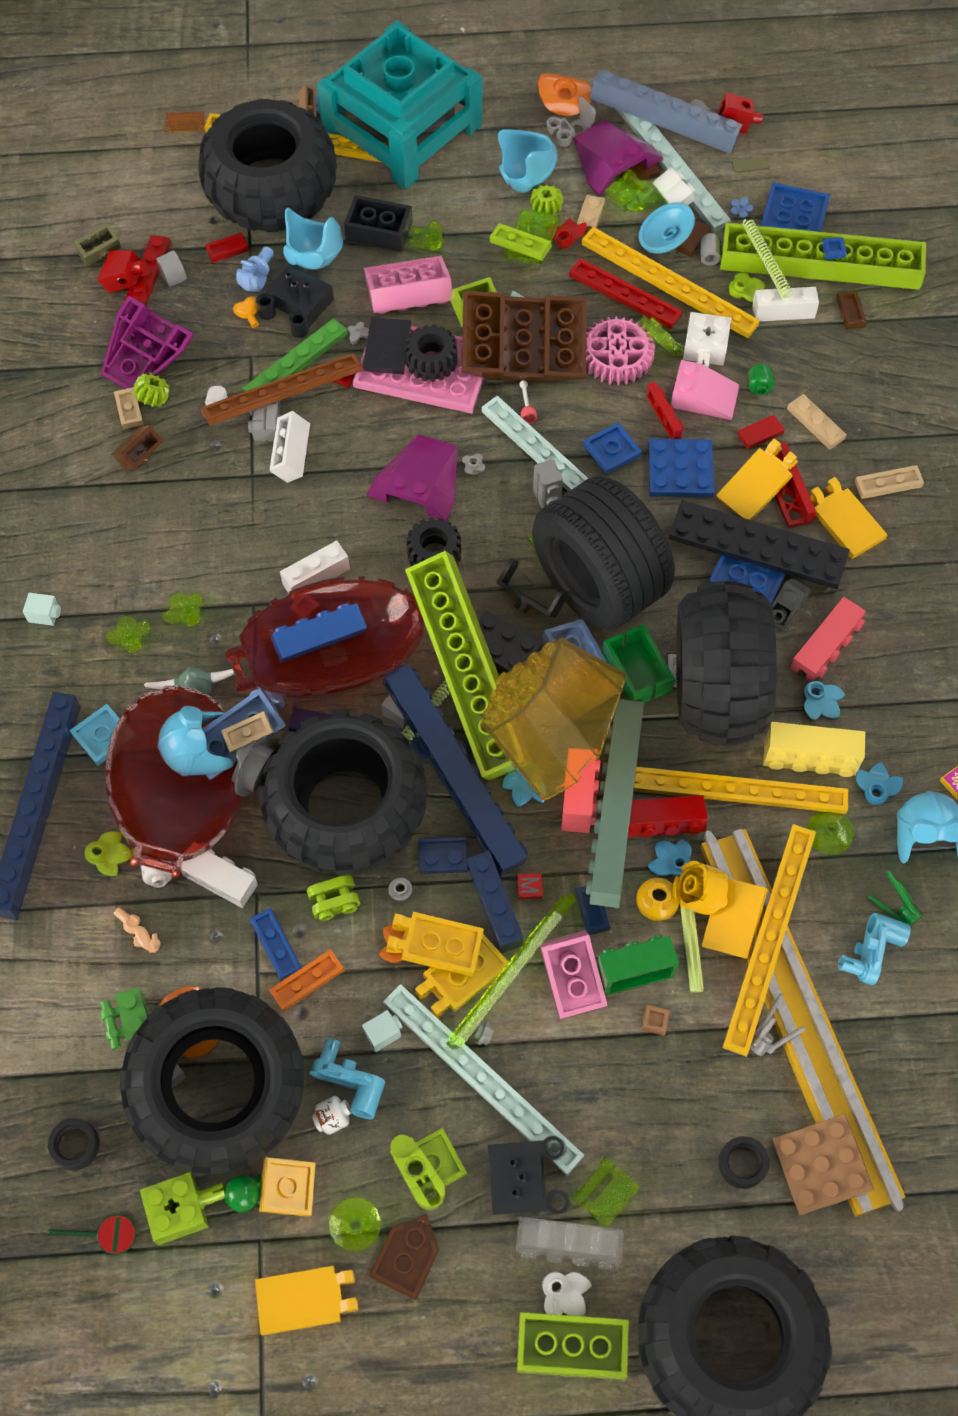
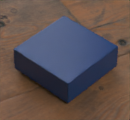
M843 237L822 240L825 259L846 257L847 252Z

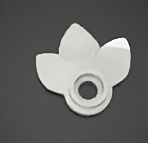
M551 1272L546 1275L542 1283V1289L546 1295L544 1302L546 1314L562 1315L564 1312L569 1316H584L586 1306L581 1294L592 1286L590 1281L577 1272H571L566 1275L559 1272ZM554 1282H560V1289L558 1291L552 1290Z

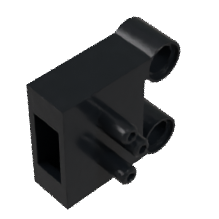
M289 264L264 293L257 296L258 315L263 320L273 319L276 315V308L289 314L292 335L297 338L305 337L311 325L334 300L333 288L331 285Z
M549 1136L541 1141L488 1145L492 1215L541 1211L563 1214L569 1210L571 1199L565 1191L553 1190L546 1197L543 1155L550 1160H560L563 1158L567 1149L563 1139L557 1136ZM551 1141H558L561 1146L560 1152L555 1156L550 1155L547 1150L548 1144ZM557 1194L562 1195L565 1199V1205L561 1210H556L551 1203L552 1198Z

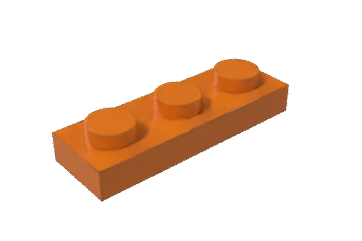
M330 949L269 989V992L282 1012H284L345 970Z

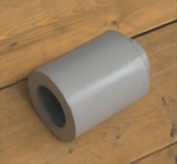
M708 233L700 239L701 262L708 266L716 265L721 260L720 238L716 234Z

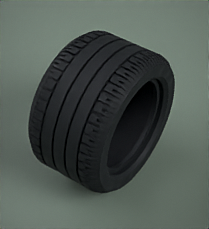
M599 476L588 478L544 507L536 515L532 529V538L539 561L557 592L561 589L568 591V597L565 602L588 623L605 629L621 627L665 596L671 589L675 575V564L666 536L645 504L620 482Z

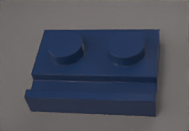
M466 837L419 839L420 874L467 872Z

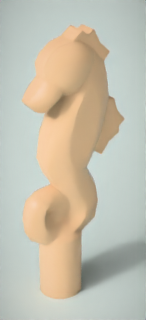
M118 907L114 911V915L123 922V928L126 932L136 935V937H133L134 946L143 947L149 953L157 954L161 946L158 934L153 933L151 939L145 927L138 926L140 924L139 916L135 914L129 915L121 907Z

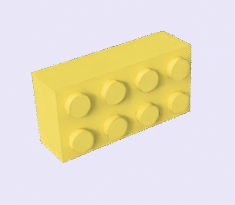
M771 722L764 740L763 766H768L775 770L787 768L796 772L815 771L817 774L822 775L834 773L842 777H851L852 775L856 776L865 758V731Z

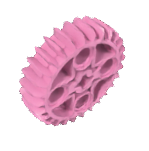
M608 316L606 321L600 318L599 324L593 322L592 327H587L586 369H588L589 375L594 373V379L600 377L601 382L608 380L609 385L612 381L617 382V385H619L620 381H624L627 385L628 380L635 382L636 377L641 379L642 374H647L654 360L655 345L651 332H646V326L640 328V322L634 324L632 318L630 321H626L625 316L622 320L618 319L617 316L611 320Z

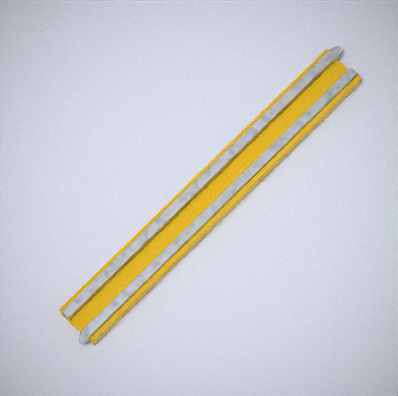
M746 829L733 831L731 836L716 840L711 831H706L705 842L701 844L700 849L707 865L726 872L729 879L768 889L752 948L753 952L772 891ZM787 925L764 1002L769 1011L778 995L783 994V999L771 1017L776 1018L774 1025L780 1039L802 1026L806 1028L804 1032L783 1044V1047L815 1123L842 1114L847 1115L875 1190L848 1200L854 1216L856 1217L889 1204L896 1211L900 1212L903 1209L902 1200L905 1198V1194Z

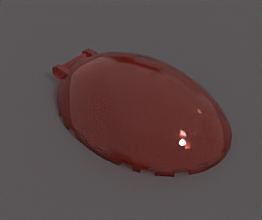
M358 576V580H345L344 577L326 579L289 591L290 595L280 600L277 598L271 600V605L262 611L258 609L247 620L246 627L239 635L241 646L227 650L225 656L231 663L237 681L235 686L238 692L261 688L269 693L290 698H321L341 695L359 690L379 681L406 661L421 641L424 633V619L415 596L407 589L403 591L395 587L394 582L380 578L378 581L365 580V576ZM349 603L353 605L357 603L367 627L364 633L280 663L271 641V636L275 633L274 630L284 625H287L289 628L296 625L295 622L300 619L308 618L311 620L317 618L316 615L326 610L333 612L342 604ZM244 658L251 674L250 677L246 678L239 661Z
M179 685L165 686L161 690H150L139 696L131 706L129 705L118 720L106 755V794L117 826L132 847L130 865L136 867L139 864L168 872L175 878H178L183 861L196 858L221 840L231 827L243 798L236 794L235 783L232 782V776L238 761L230 769L224 770L212 780H209L207 775L181 776L165 763L158 749L160 730L165 721L184 706H193L204 712H223L217 706L219 702L197 689ZM211 722L202 725V729L209 725Z

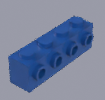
M349 603L342 604L333 612H329V610L320 612L316 615L317 618L311 620L308 618L300 619L295 622L296 625L289 628L287 625L276 628L274 630L275 633L271 636V641L280 663L364 633L367 627L357 603L353 605Z

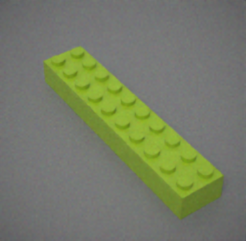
M725 223L720 270L770 275L742 224ZM757 226V229L761 232L760 235L764 238L767 247H769L784 276L920 290L925 277L926 242ZM843 237L847 252L846 257L825 259L822 240Z
M443 551L405 569L482 778L493 780L532 763L454 557L448 552Z

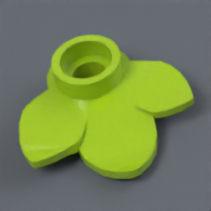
M741 272L736 274L734 280L730 282L729 293L734 298L741 299L744 297L746 300L753 302L755 290H764L766 285L760 279L750 278L748 273Z
M111 831L102 834L98 841L89 843L85 848L84 855L86 860L91 864H95L102 874L117 876V864L131 859L133 853L128 846L120 843L122 833ZM98 849L101 851V854L95 855L92 851Z

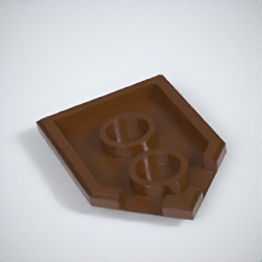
M427 1214L391 1228L369 1274V1277L414 1300H417L439 1252Z

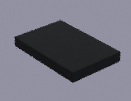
M371 317L363 371L404 374L406 365L405 345L406 339L409 338L411 333V320Z

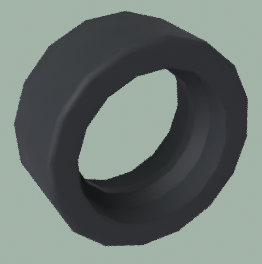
M69 1118L61 1121L53 1128L48 1137L47 1148L50 1157L60 1167L67 1170H80L95 1160L99 1152L100 1140L98 1133L88 1122L80 1118ZM72 1129L84 1131L89 1140L86 1152L77 1159H67L63 1157L59 1150V1142L62 1136Z
M740 1136L733 1138L724 1146L719 1155L718 1166L721 1175L727 1183L736 1188L748 1189L755 1187L765 1178L769 1170L770 1159L767 1150L759 1141L752 1137ZM740 1147L749 1148L757 1155L759 1168L752 1177H739L730 1169L729 1156L735 1149Z

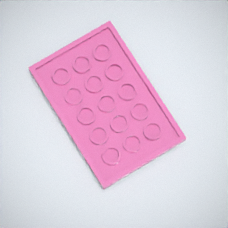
M411 326V332H415V329L418 327ZM452 335L455 336L457 342L458 362L455 371L451 372L449 377L444 376V380L439 381V379H436L435 382H431V380L422 381L421 377L419 379L414 377V374H411L409 368L405 365L404 374L369 371L357 372L353 380V387L473 414L484 378L462 372V337ZM364 350L362 359H361V361H360V363L362 364V370H363V361H364L365 350ZM431 351L424 354L436 355L438 352Z

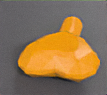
M250 296L243 302L234 304V314L248 319L252 328L259 326L255 317L257 312L255 297Z

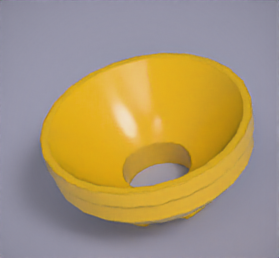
M652 878L645 881L638 889L636 895L637 907L646 918L653 921H664L671 918L677 912L679 903L673 897L672 882L663 878ZM656 889H661L666 893V899L657 901L653 898L652 892Z

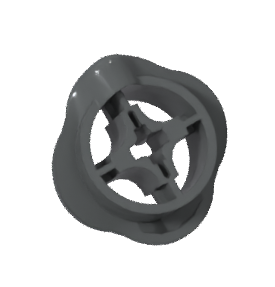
M263 736L257 741L253 740L248 746H242L237 750L236 759L238 764L232 776V782L235 783L237 795L244 797L250 792H256L261 786V774L269 756L273 757L276 751L272 750V740L269 737Z

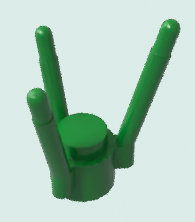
M888 870L887 875L905 903V905L898 909L900 915L896 914L873 895L869 894L868 898L894 919L911 926L921 919L923 914L915 905L903 882L897 881L892 872Z

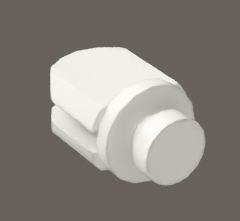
M222 386L210 387L207 392L205 406L228 398L225 388Z

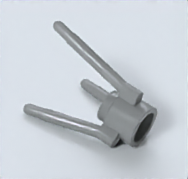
M783 994L778 995L761 1024L755 1030L750 1049L759 1056H763L766 1052L772 1054L778 1047L795 1038L806 1029L802 1026L774 1044L772 1043L774 1038L769 1033V1030L776 1022V1018L773 1017L771 1020L770 1018L783 999Z

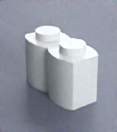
M670 167L653 182L657 192L668 204L683 203L688 206L696 200L693 194L695 192L694 188L689 182L687 184L683 182L684 177L679 170L674 171Z

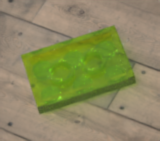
M522 209L514 228L552 241L560 222V216ZM507 248L504 250V258L541 265L544 259L541 261Z

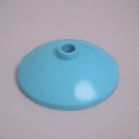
M670 203L653 211L645 219L639 231V241L642 247L650 253H665L680 246L689 237L694 227L695 217L691 208L683 203Z

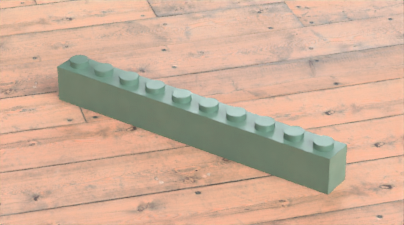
M617 699L616 707H611L609 721L614 722L613 726H608L607 739H611V744L606 743L604 756L608 757L609 760L608 762H603L602 776H606V781L601 780L599 795H604L603 800L598 799L597 814H601V819H596L594 833L598 834V839H593L591 851L596 856L595 859H590L589 874H593V879L587 880L586 894L590 895L591 905L619 908L644 702Z

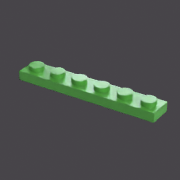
M333 318L242 388L243 392L302 371L347 336V329Z

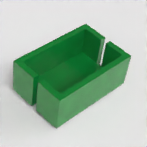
M644 624L626 631L624 647H622L624 640L622 633L604 640L602 654L621 685L627 700L646 703L651 700V695L655 699L673 691L675 678Z
M662 935L651 937L648 942L640 944L638 941L625 945V948L618 950L608 948L599 954L597 961L605 996L674 978L679 966L671 937H663Z

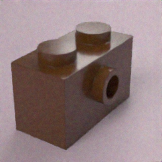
M151 425L140 426L112 455L125 470H133L141 463L147 461L151 457V453L164 441Z

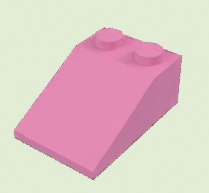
M681 360L671 405L674 409L732 420L740 385L703 364Z
M586 930L539 943L560 1019L608 1006L590 936Z

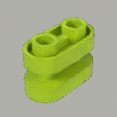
M351 875L333 878L307 888L309 900L317 901L312 906L314 918L320 919V921H327L336 914L342 912L349 914L357 910V907L360 905L359 896L357 893L349 892L355 887ZM339 894H340V896H337V897H334V898H330V899H326V898L333 897V896H336V895H339Z

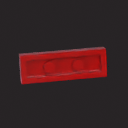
M656 381L649 383L646 393L648 401L670 439H681L682 432L684 431L683 423L676 418L674 408L665 399L663 389L658 387Z

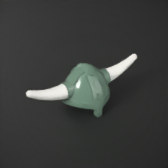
M188 666L180 677L160 682L145 683L144 686L153 689L178 690L184 699L200 706L202 705L201 701L210 695L214 683L239 672V668L207 672L197 666Z

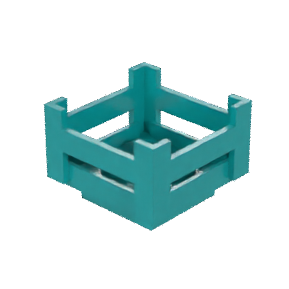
M398 20L388 26L380 37L336 72L328 74L317 83L321 122L326 131L331 134L343 135L391 168L392 181L405 190L419 179L418 167L465 127L466 133L471 135L483 125L482 76L469 67H463L425 42ZM457 103L464 106L463 109L417 146V136ZM345 108L389 138V147L339 114V112Z

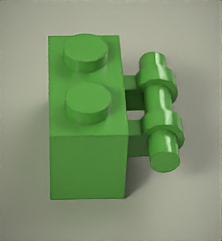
M139 987L115 994L118 1006L116 1008L111 1007L110 1000L100 1003L102 1009L100 1012L101 1019L105 1021L107 1029L105 1033L107 1042H110L112 1050H118L122 1047L120 1039L126 1038L129 1044L134 1033H136L149 1015L145 996ZM119 1017L123 1026L121 1029H117L115 1019Z

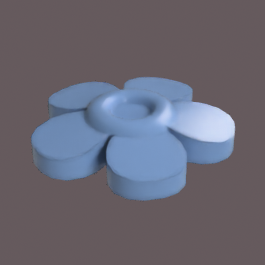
M745 197L741 198L740 201L734 199L731 202L733 207L731 214L734 216L739 214L740 218H746L747 214L753 211V206L748 204L749 200Z

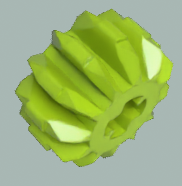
M547 183L544 187L539 185L537 189H533L530 198L533 212H538L539 216L543 214L546 217L549 214L555 216L556 212H560L563 204L561 190L556 189L555 185L550 187Z
M143 373L135 381L133 395L137 397V401H142L144 405L148 404L151 407L155 405L161 407L162 404H165L169 397L170 387L165 379H160L159 375L153 376L152 373L149 375Z

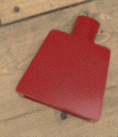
M726 92L717 112L722 117L742 124L739 134L747 133L751 123L761 124L763 117L762 112L754 111V101L752 99Z
M111 250L107 255L97 280L108 293L130 288L136 285L140 273L147 271V264L145 261L140 260L131 250Z

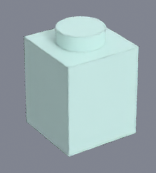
M28 593L23 609L27 621L54 626L55 620L59 618L61 607L58 605L55 596Z
M388 1010L362 1025L363 1032L375 1052L401 1038L399 1029L402 1028L398 1017L396 1015L391 1016Z

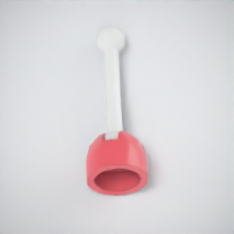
M522 380L519 385L523 390L525 407L522 409L520 416L528 424H533L538 419L537 412L533 407L529 406L526 389L528 383Z

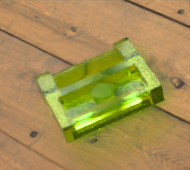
M628 170L623 178L612 183L604 191L610 200L626 212L652 193L653 187L641 181L635 172ZM633 184L640 190L635 192L629 185Z
M646 316L640 319L639 323L666 350L675 356L683 352L684 346L681 343H677L662 328V324L654 318L650 320Z
M604 1157L600 1161L601 1166L579 1191L576 1190L571 1197L607 1229L638 1192L640 1186L611 1160ZM608 1172L611 1173L614 1178L594 1202H590L587 1197Z

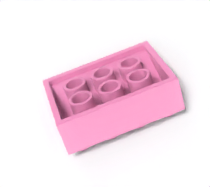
M442 256L364 268L374 313L385 314L390 310L404 311L409 309V307L417 306L423 308L429 304H446L450 301L452 294L451 277Z

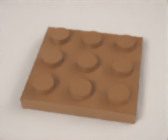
M846 1114L772 1139L799 1215H804L875 1191Z

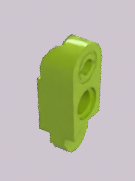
M407 1135L396 1136L391 1142L390 1154L416 1203L426 1210L438 1208L445 1199V1187L442 1180L412 1137L410 1138ZM412 1164H420L423 1167L419 1175L409 1173V1168ZM427 1189L434 1190L435 1195L433 1198L428 1199L425 1197Z

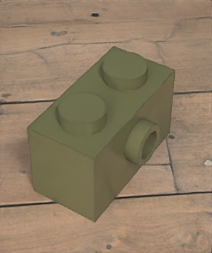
M109 223L74 241L76 251L87 267L99 260H105L109 251L121 248L119 238Z

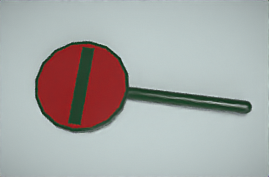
M118 1214L104 1219L98 1231L49 1229L47 1233L51 1235L97 1237V1242L103 1251L111 1255H119L128 1251L134 1244L136 1227L127 1216Z

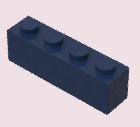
M490 851L467 858V869L499 952L502 954L523 946L521 929Z

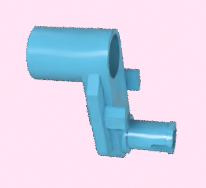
M873 913L866 925L864 943L857 942L855 945L854 953L861 955V961L842 955L838 963L843 965H838V969L857 975L860 982L874 985L880 976L886 942L903 947L910 936V925L878 913Z
M326 1038L320 1058L313 1061L310 1075L326 1082L356 1090L350 1112L364 1119H374L385 1080L376 1075L355 1070L357 1063L352 1060L345 1059L343 1066L335 1064L334 1061L341 1043L335 1039L332 1043V1038Z

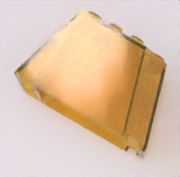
M560 637L554 642H548L538 653L533 652L523 663L518 662L508 673L504 672L497 678V686L489 697L491 700L483 711L484 717L480 725L530 789L546 801L576 784L582 778L579 773L591 759L595 762L600 756L627 675Z

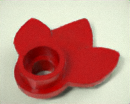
M568 218L560 228L550 227L548 235L550 239L556 242L559 248H568L576 239L585 234L587 224L585 222L576 226L575 222Z

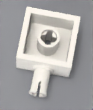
M691 312L683 360L695 361L708 368L709 364L723 366L731 318Z

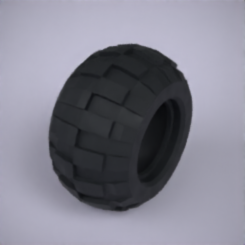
M269 99L243 102L233 106L234 108L230 111L222 113L212 123V127L209 128L208 132L204 134L198 160V172L203 192L218 213L232 223H238L239 226L252 231L264 230L266 232H279L278 230L286 229V208H290L296 214L306 219L316 215L323 207L327 197H330L337 169L334 145L325 127L320 125L317 117L308 110L299 108L291 102ZM264 159L286 160L281 164L271 167L259 168L248 166Z
M735 581L711 582L697 587V592L688 593L678 604L676 629L678 717L680 725L688 734L699 735V741L716 746L737 745L754 740V735L763 733L773 720L777 681L774 613L768 599L761 592L754 591L751 585Z
M332 711V716L318 719L315 715L302 721L300 729L296 732L288 731L277 742L275 746L276 753L273 757H268L261 774L259 803L268 831L280 849L289 857L296 858L305 867L321 873L323 870H334L337 875H355L356 869L369 866L370 870H374L386 864L387 857L395 852L399 854L413 838L412 834L421 824L426 809V778L418 753L409 745V740L396 728L392 727L390 729L383 725V721L380 718L364 713V715L358 717L351 716L349 711ZM340 771H355L368 776L377 784L383 799L373 812L360 820L345 824H333L321 821L309 814V799L313 789L322 779L330 774Z
M225 987L187 991L152 1011L132 1036L126 1049L120 1074L123 1110L130 1127L138 1139L153 1155L178 1169L201 1174H218L234 1171L264 1157L284 1138L291 1128L301 1106L304 1093V1062L302 1053L288 1023L258 997ZM207 1040H222L234 1044L246 1054L254 1071V1088L247 1105L234 1117L217 1123L198 1121L187 1115L178 1105L172 1088L173 1072L180 1057L192 1046Z
M730 1235L729 1237L702 1239L692 1243L668 1259L649 1284L640 1307L637 1324L638 1351L642 1368H644L652 1390L661 1403L675 1416H803L818 1399L832 1359L829 1316L826 1306L822 1305L814 1288L815 1284L803 1269L800 1270L787 1258V1254L770 1244L767 1246L743 1236ZM740 1286L754 1292L768 1304L779 1323L782 1336L781 1354L772 1369L757 1379L736 1381L719 1375L707 1365L697 1348L695 1321L698 1311L711 1294L722 1288Z

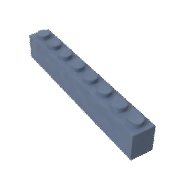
M600 69L594 79L590 99L731 154L742 124L702 109L699 106L684 102L681 99L666 95L663 92L648 88L645 85H640L627 78L617 76L609 71Z

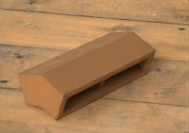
M304 85L299 91V108L308 110L314 116H316L315 89Z

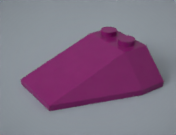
M605 119L573 137L588 185L599 197L614 189V177L640 162L648 169L663 160V156L653 145Z
M128 295L117 313L101 375L124 389L135 387V381L143 373L147 375L152 373L153 376H157L185 351L194 334L178 324L174 325L150 311L144 304Z
M418 434L375 477L367 496L386 503L390 495L426 506V516L434 517L435 519L443 518V521L446 522L454 506L457 446Z

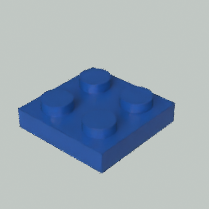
M619 422L583 441V446L606 475L642 456L640 448Z

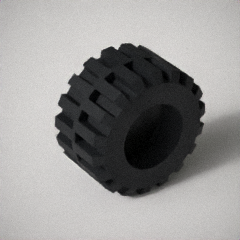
M424 325L422 329L416 328L415 332H411L409 338L406 339V365L409 368V372L414 374V377L417 379L421 377L422 381L431 380V382H435L436 379L441 381L444 380V376L449 377L451 372L455 371L458 362L457 342L455 336H452L451 331H445V327L440 326L438 328L437 325H432V327ZM431 351L438 352V354L436 355H426L424 353Z
M434 517L429 518V521L423 519L420 521V524L416 523L413 525V530L410 529L406 541L407 554L411 566L443 551L451 554L458 566L462 554L461 535L455 525L451 526L450 521L443 522V518L434 520ZM432 543L441 544L445 547L437 552H430L424 549L425 546Z

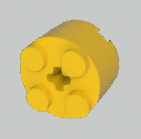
M698 861L687 862L681 867L683 871L680 877L676 876L674 879L673 897L682 908L703 915H711L727 905L728 875L726 872Z

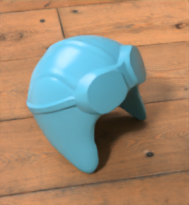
M503 129L499 132L498 141L502 149V163L499 165V169L505 182L521 193H527L532 188H536L544 183L552 173L557 162V150L550 138L543 134L522 130Z
M286 208V245L283 248L286 260L290 264L298 265L306 270L321 269L330 265L343 247L341 228L333 217H330L325 223L309 220L296 214L290 208Z
M184 706L180 711L171 715L162 726L158 738V749L165 763L181 776L207 775L230 769L234 765L231 759L216 756L207 751L206 736L201 727L208 722L216 720L224 712H204L193 706Z
M932 791L917 794L906 801L897 812L899 860L902 863L908 861L911 848L915 842L933 843L940 840L955 842L958 856V804L947 795Z

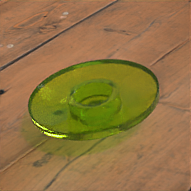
M820 811L812 816L808 822L807 829L816 832L812 846L821 853L828 855L840 854L846 851L853 842V826L849 819L841 813ZM828 827H834L836 831L831 832L828 830Z
M361 1197L346 1198L339 1202L332 1210L328 1224L329 1232L333 1241L342 1249L347 1251L364 1250L372 1245L379 1235L381 1228L379 1212L367 1199ZM359 1221V1229L352 1230L351 1223Z

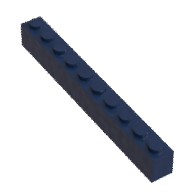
M407 663L385 674L383 678L384 687L485 852L490 851L499 876L501 877L524 864L527 859L526 854H528L526 847L522 842L517 841L514 836L515 830L510 822L506 823L502 816L503 811L497 802L494 803L490 797L489 787L486 783L480 781L476 766L473 763H469L466 758L465 748L462 744L458 745L452 727L445 724L441 709L438 706L435 707L432 703V696L429 690L421 685L420 676L416 669H412Z
M53 692L0 862L1 918L18 920L72 739V734L69 730L75 727L81 709L75 695Z

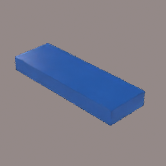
M271 908L249 918L280 981H283L302 968Z

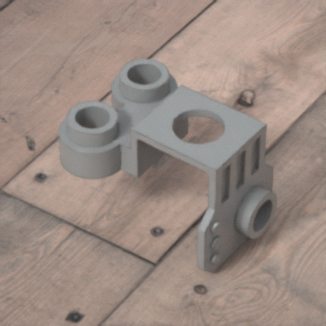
M583 96L579 97L580 119L571 123L565 117L562 119L558 117L547 119L546 129L549 134L557 135L556 141L561 147L569 146L573 137L592 127V123L595 122V108ZM573 126H581L583 130L575 132Z

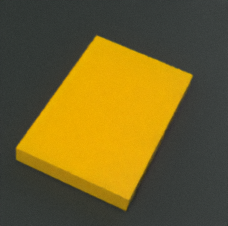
M728 878V903L723 909H719L710 915L701 947L749 960L768 889Z

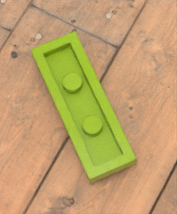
M501 223L498 224L490 235V243L541 261L552 247L549 240Z

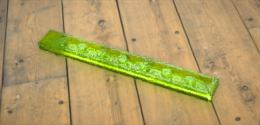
M571 893L561 896L447 1040L446 1045L454 1050L463 1046L576 901V898Z

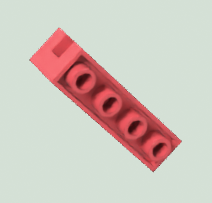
M843 597L794 657L790 669L796 673L800 670L807 673L805 679L809 682L815 681L817 677L821 679L828 670L827 664L830 661L834 663L840 655L839 649L842 646L847 647L853 638L851 634L854 631L859 632L865 623L863 617L866 611Z

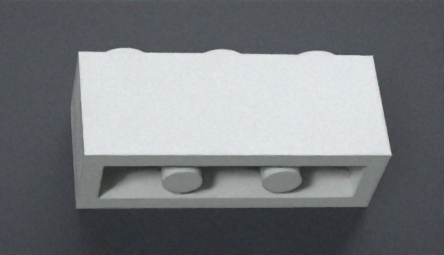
M816 287L790 288L792 292L784 296L785 298L790 297L789 299H783L778 289L755 290L752 304L754 317L760 320V322L815 318L819 305Z
M293 411L277 418L269 470L287 483L303 477L310 423Z
M335 541L280 571L283 586L292 599L296 600L304 592L308 593L350 570L349 559L338 541Z
M194 844L179 867L182 875L243 908L258 886L255 874L245 867L240 869L234 866L235 863L227 857L223 856L221 859L214 855L215 852L207 846L201 848Z

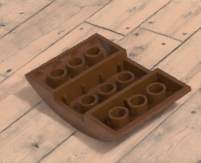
M463 291L462 372L488 379L521 382L522 380L526 382H560L586 378L587 298L546 295L545 298L505 296V293Z

